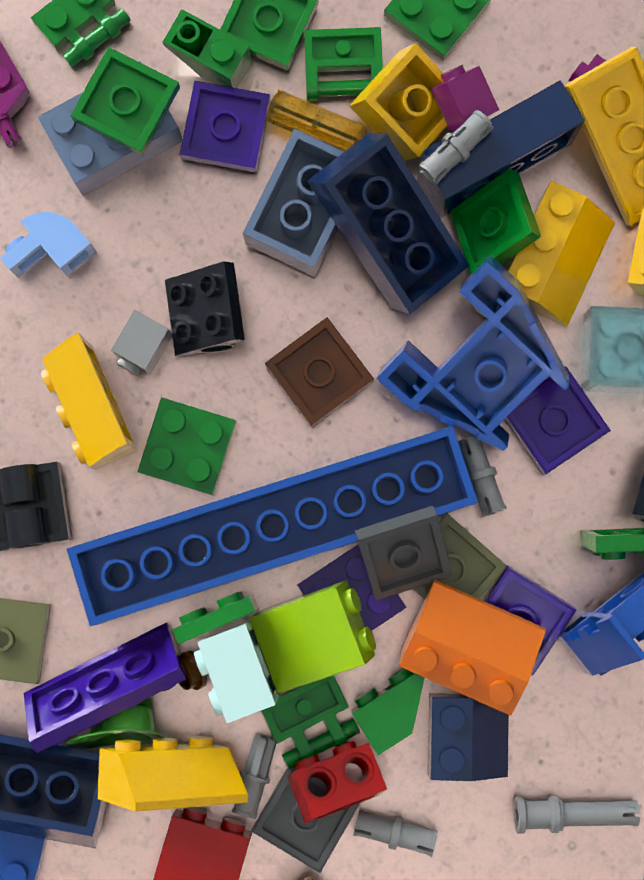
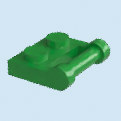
M381 27L304 30L307 102L318 101V97L359 96L383 69ZM371 70L370 80L318 81L317 72Z

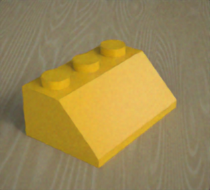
M551 180L534 213L541 237L515 254L508 272L520 282L536 314L567 327L615 222L587 196Z
M80 333L70 336L42 358L46 370L41 371L42 378L49 392L56 391L62 405L56 407L64 427L66 429L72 427L77 441L72 443V446L81 464L87 462L88 467L96 470L138 451L92 345Z
M189 737V744H177V739L156 738L153 739V746H140L141 741L117 740L115 741V748H100L99 800L135 812L248 803V792L229 747L213 744V737Z

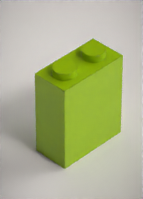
M347 580L262 609L249 617L277 693L363 666L375 656L376 643L374 635L369 627L364 626L359 613L361 611L360 598L353 588L350 589Z

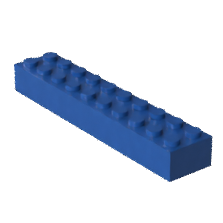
M451 426L67 548V552L89 626L91 627L356 543L358 541L355 530L432 505L437 516H441L475 505L478 501L454 428Z

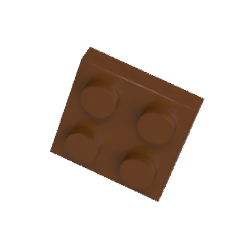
M328 317L264 363L311 427L374 381L373 376Z

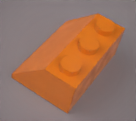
M434 579L402 646L399 667L511 716L530 680L546 630L540 625Z

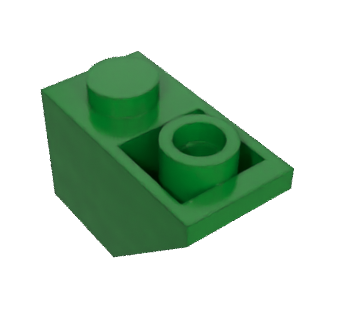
M182 9L162 42L168 50L200 77L217 85L238 88L252 63L250 46Z
M404 668L388 678L391 685L377 693L376 689L372 688L354 700L357 706L351 710L352 715L377 755H380L413 733L425 678Z

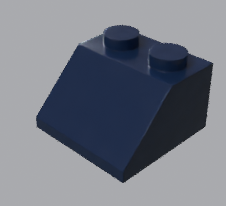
M429 693L427 774L430 780L479 781L508 777L509 715L463 694Z

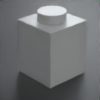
M134 310L111 349L119 358L117 365L136 376L140 370L150 375L170 342L172 333L167 327Z

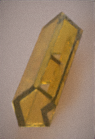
M278 89L270 101L266 117L267 122L290 132H293L295 128L344 152L367 134V126ZM281 110L302 120L312 123V126H309L293 118L278 113V111ZM319 128H324L354 141V144L323 132Z

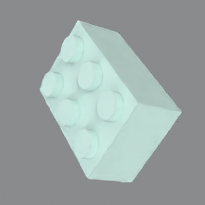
M250 621L197 642L199 650L194 652L195 660L201 675L209 674L214 688L209 692V697L217 716L224 714L226 722L230 723L276 705L280 693L276 691Z

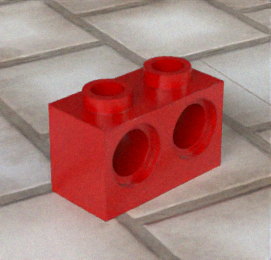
M355 741L348 742L333 749L334 756L320 761L318 755H315L295 764L297 770L288 777V781L305 825L377 797L387 790L369 743L357 747ZM353 763L361 769L363 775L361 782H354L347 777L345 772L346 764ZM316 777L324 782L326 786L325 796L318 797L309 791V778Z

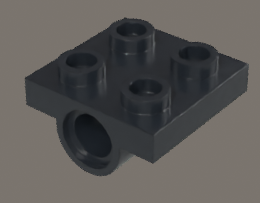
M223 261L165 280L175 356L185 357L196 353L226 351L235 348L237 342L245 340L233 262Z
M56 461L38 465L23 464L1 468L0 552L71 540L60 462Z

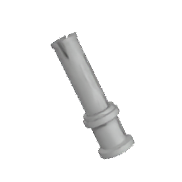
M522 796L515 797L514 823L517 834H524L526 829H549L551 833H559L566 826H639L640 817L634 814L640 813L637 800L562 802L561 798H557V796H549L548 800L525 801Z

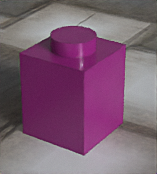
M463 64L441 75L443 83L431 88L450 132L458 129L475 110L481 111L487 117L499 111L480 66L465 71Z

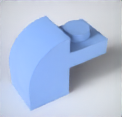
M40 212L21 220V223L30 233L25 238L20 236L10 242L5 249L6 253L0 259L19 278L48 254L66 276H69L97 251L68 218L57 213Z

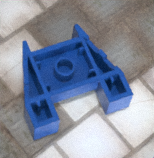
M489 255L462 283L459 291L487 318L439 367L408 340L382 367L377 379L406 406L417 411L422 410L439 418L440 422L463 429L477 436V439L504 451L508 447L509 433L499 424L548 376L566 390L569 387V374L520 282Z
M644 572L594 612L585 611L569 624L559 636V641L586 674L592 676L599 674L602 676L610 670L644 659V652L633 640L634 638L638 642L644 640Z

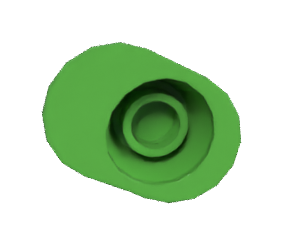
M145 699L135 707L123 710L103 720L100 724L91 728L90 734L75 737L69 740L66 745L71 748H92L115 745L117 740L141 741V745L153 744V739L165 738V736L155 732L152 703L149 699Z

